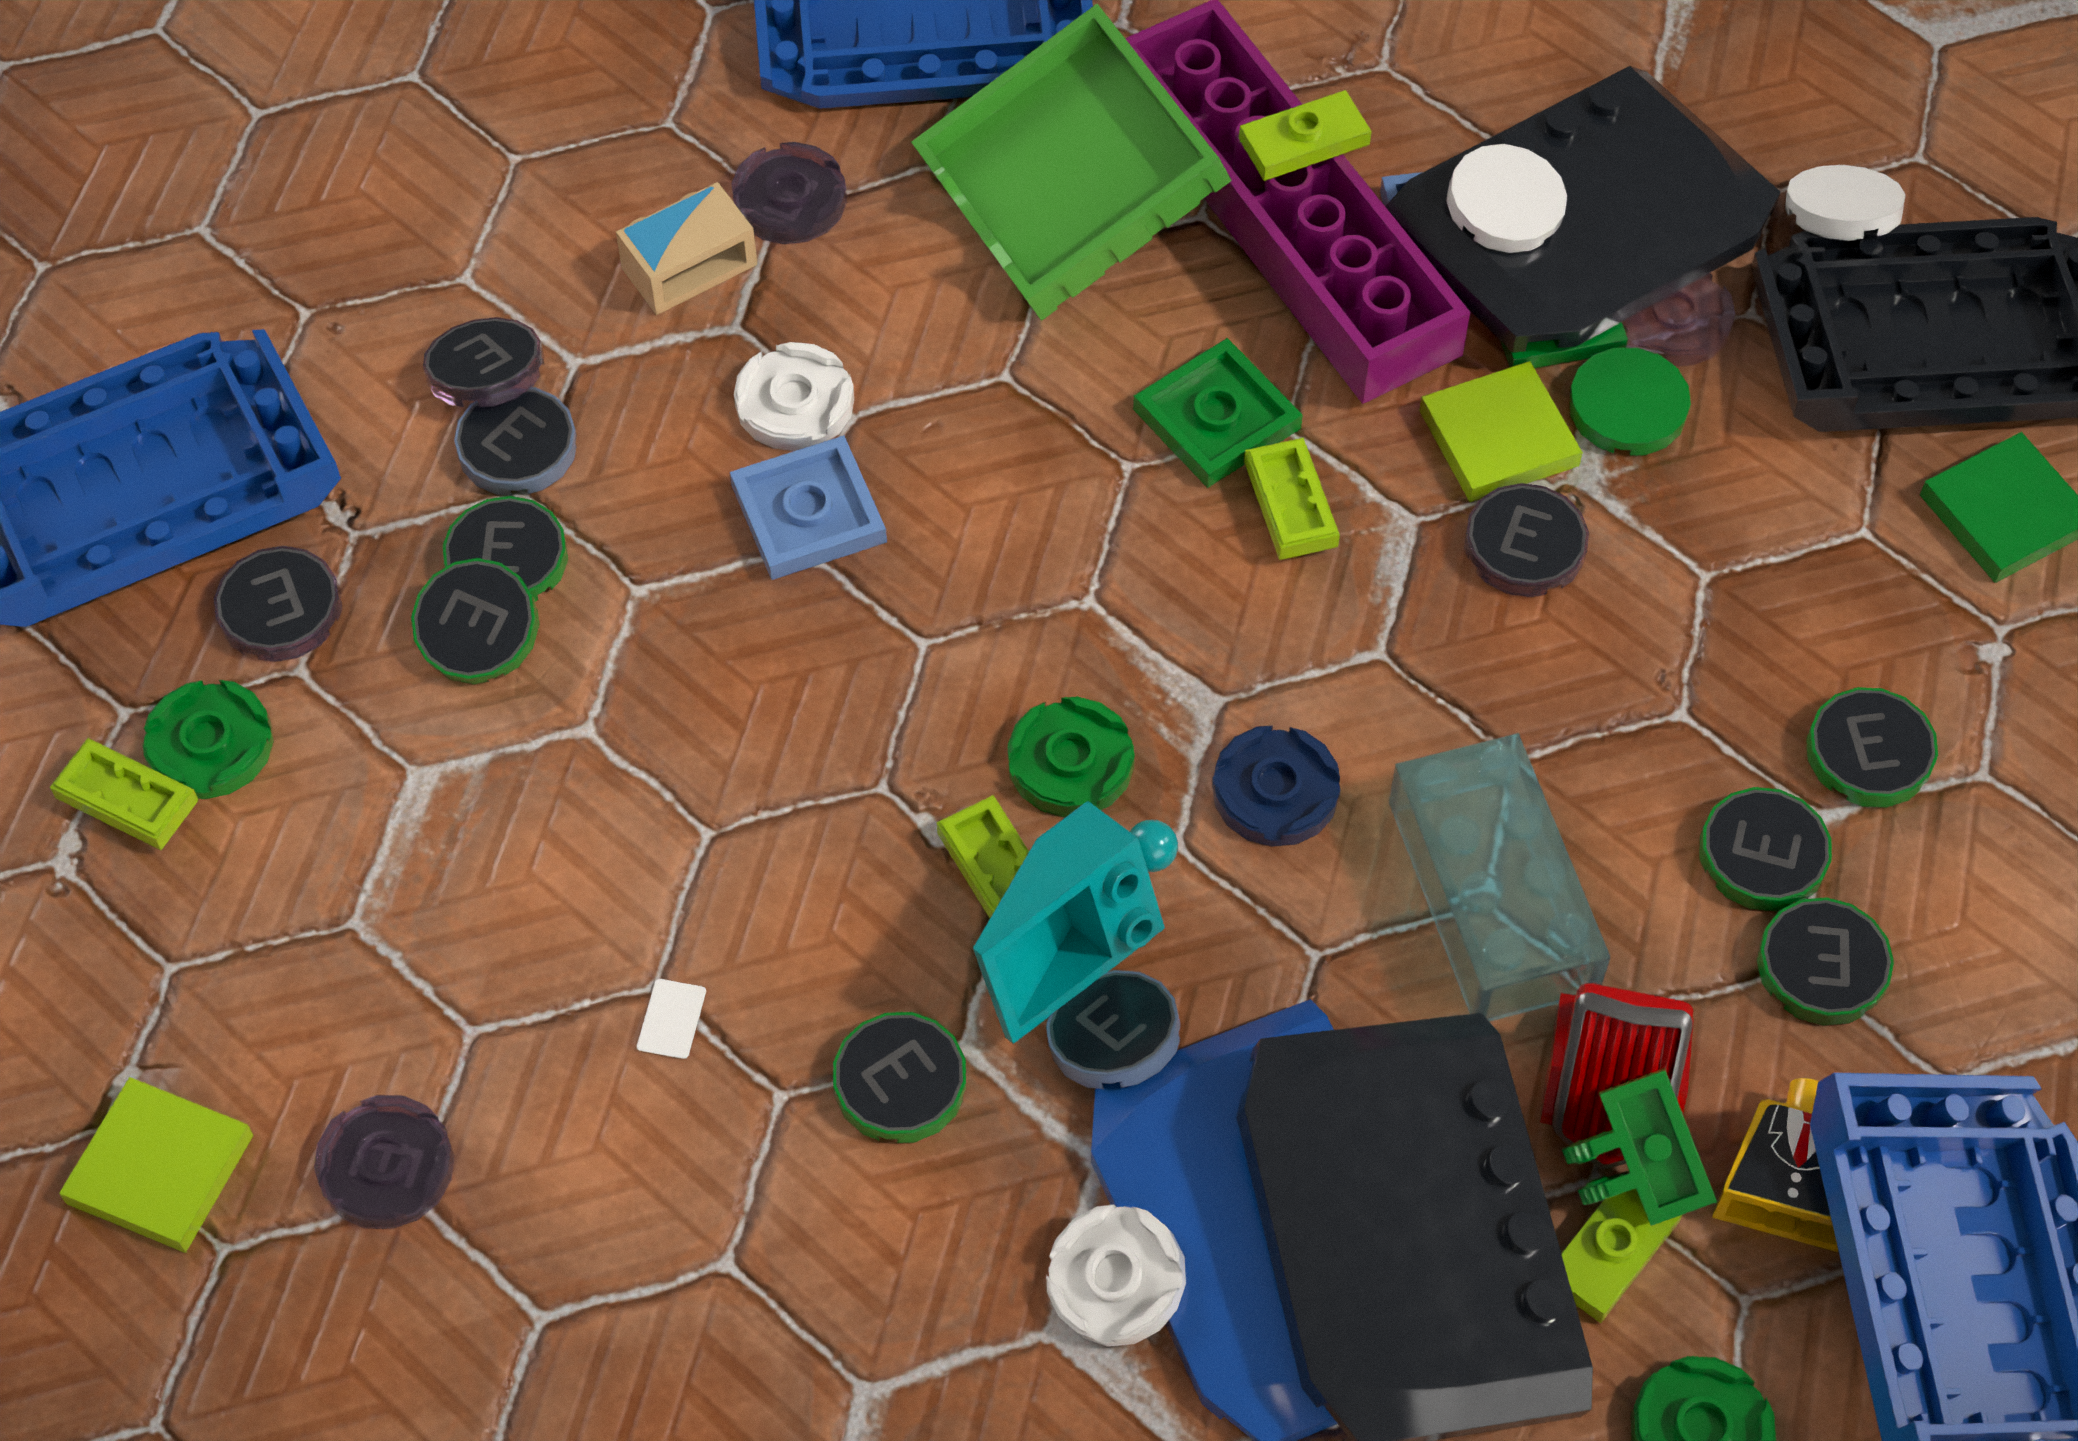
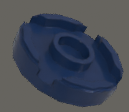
M1273 725L1258 726L1235 736L1220 752L1212 779L1215 808L1226 825L1246 840L1270 847L1297 845L1318 835L1334 817L1341 791L1338 763L1325 744L1306 731L1292 727L1289 728V732L1273 730Z

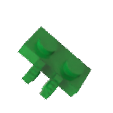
M1665 1068L1599 1092L1613 1130L1594 1135L1561 1149L1567 1164H1581L1597 1158L1599 1154L1618 1147L1621 1148L1629 1171L1609 1177H1599L1587 1182L1585 1186L1577 1190L1583 1205L1596 1203L1636 1188L1649 1223L1652 1226L1717 1202Z

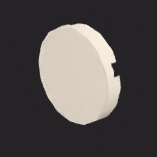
M1499 144L1482 146L1463 157L1451 176L1446 201L1452 220L1461 230L1465 226L1468 231L1475 234V242L1489 249L1514 253L1531 251L1541 246L1546 238L1552 234L1554 235L1565 215L1567 193L1561 176L1547 160L1528 149Z
M1848 165L1819 166L1802 171L1790 180L1785 210L1788 216L1794 213L1796 215V224L1807 232L1825 238L1850 241L1863 239L1864 231L1878 229L1877 236H1881L1897 227L1901 223L1906 194L1899 183L1880 172Z
M789 342L776 345V351L767 353L763 357L761 351L748 360L737 375L734 390L735 407L741 426L754 440L774 449L796 451L831 440L840 434L852 416L854 386L850 374L843 368V362L834 353L815 344Z
M1115 1205L1097 1206L1074 1218L1053 1244L1049 1256L1052 1259L1049 1266V1277L1046 1275L1047 1293L1057 1315L1083 1339L1108 1347L1136 1344L1160 1331L1177 1311L1186 1286L1185 1257L1174 1234L1146 1210L1136 1207H1116Z

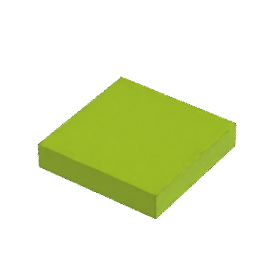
M1530 361L1421 397L1419 411L1470 503L1489 497L1501 489L1522 486L1580 466L1583 452Z
M129 1077L59 1194L67 1205L186 1253L254 1135L246 1123Z

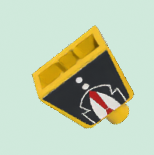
M1808 1078L1792 1080L1789 1085L1786 1104L1770 1099L1760 1101L1716 1202L1712 1218L1839 1252L1810 1127L1819 1081Z

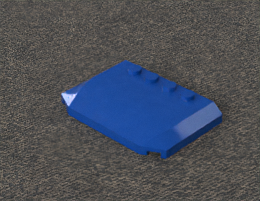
M754 0L761 89L819 109L972 97L1093 7L1092 0Z
M265 329L252 330L254 340L222 341L219 332L198 333L0 412V625L30 626L319 507L341 480V476L330 450Z
M1311 999L1179 1049L1159 1073L1140 1084L1121 1088L1119 1082L1112 1084L1102 1083L1103 1089L1095 1088L1091 1164L1110 1205H1115L1116 1207H1136L1146 1210L1174 1234L1185 1257L1186 1286L1177 1311L1165 1325L1201 1404L1220 1420L1225 1417L1250 1437L1252 1441H1298L1338 1424L1324 1405L1317 1408L1301 1387L1236 1118L1240 1099L1246 1091L1253 1063L1250 1062L1252 1049L1261 1038L1334 1030L1327 1015Z
M1832 1073L1818 1082L1810 1127L1882 1441H2078V1141L2065 1122L2053 1125L2033 1095L2042 1090L2034 1076Z

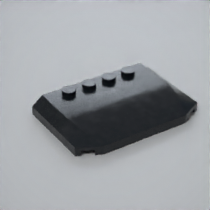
M1628 66L1411 178L1385 207L1467 309L1511 352L1526 351L1527 342L1553 340L1557 348L1579 346L1751 251L1760 238L1763 226L1769 215L1772 216L1781 192L1647 71ZM1507 144L1528 149L1547 160L1561 176L1567 193L1565 215L1554 235L1552 234L1546 238L1541 246L1531 251L1507 253L1486 248L1475 242V234L1468 231L1465 226L1461 230L1452 220L1446 200L1453 171L1465 155L1482 146Z
M2040 217L1899 224L1887 234L1877 236L1878 229L1864 231L1863 239L1850 241L1825 238L1804 230L1791 236L1788 247L1773 254L1767 255L1766 248L1755 252L1751 271L1792 413L1796 419L1819 432L2078 418V238L2058 233L2056 221Z
M1483 1013L1261 1038L1252 1049L1250 1062L1253 1063L1246 1091L1240 1099L1236 1118L1301 1387L1317 1408L1324 1405L1345 1432L1347 1437L1342 1441H1434L1579 1418L1592 1410L1593 1366L1501 1035Z

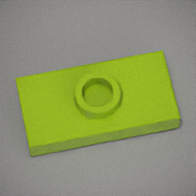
M1344 90L1240 125L1239 140L1263 181L1368 146L1370 145L1372 131L1347 91Z
M1304 438L1245 450L1244 463L1279 560L1337 548L1340 534Z
M89 738L86 739L50 786L56 799L159 850L164 848L199 801L194 789Z
M994 795L936 822L938 836L989 918H991L1029 853V850Z
M1636 1188L1604 1199L1562 1252L1575 1305L1599 1323H1602L1680 1222L1682 1215L1651 1226Z

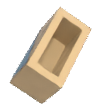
M718 182L698 192L689 193L679 201L647 217H640L628 226L616 231L622 269L656 315L758 265L753 227Z

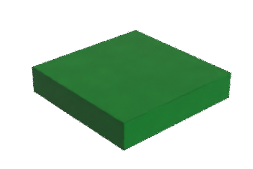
M1228 338L1134 395L1133 410L1207 488L1244 466L1245 450L1280 443L1299 431L1302 426L1303 414Z
M2023 432L1926 480L1920 492L1921 498L1994 583L2078 540L2077 493Z

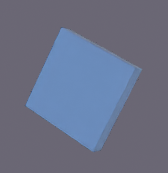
M844 435L730 472L731 486L771 580L887 543L886 527Z

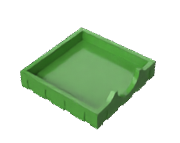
M1098 3L911 141L1041 321L1058 309L1057 306L1066 299L1075 297L1105 275L1104 271L1117 262L1121 263L1153 239L1152 236L1165 226L1167 228L1201 204L1200 201L1214 191L1216 193L1232 181L1220 158Z

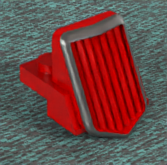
M1594 983L1581 985L1576 995L1560 993L1555 1016L1551 1056L1545 1078L1540 1123L1553 1125L1555 1133L1568 1145L1603 1132L1611 1131L1613 1128L1599 1092L1663 1068L1666 1070L1682 1114H1684L1689 1086L1694 1009L1692 1006L1681 1000ZM1620 1147L1599 1154L1597 1158L1590 1160L1602 1169L1626 1164Z

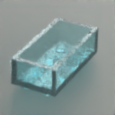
M1519 733L1395 764L1389 805L1469 1013H1483L1490 1022L1558 1004L1560 993L1576 995L1578 988L1586 983L1602 985L1611 957Z

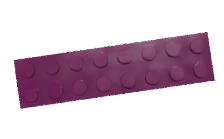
M1219 0L1205 2L1125 38L1220 158L1232 180L1216 193L1214 191L1211 192L1204 200L1362 404L1463 356L1470 311L1343 154L1263 181L1239 140L1240 125L1302 105V103Z

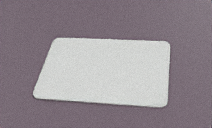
M657 979L653 987L637 1049L643 1052L676 1058H687L706 995V988Z

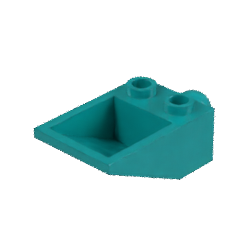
M1087 801L1036 839L973 947L1004 1036L1012 1044L1138 948L1145 946L1155 935L1165 929L1148 872L1164 870L1176 858L1178 840L1170 826L1162 821L1151 819L1136 824L1129 832Z

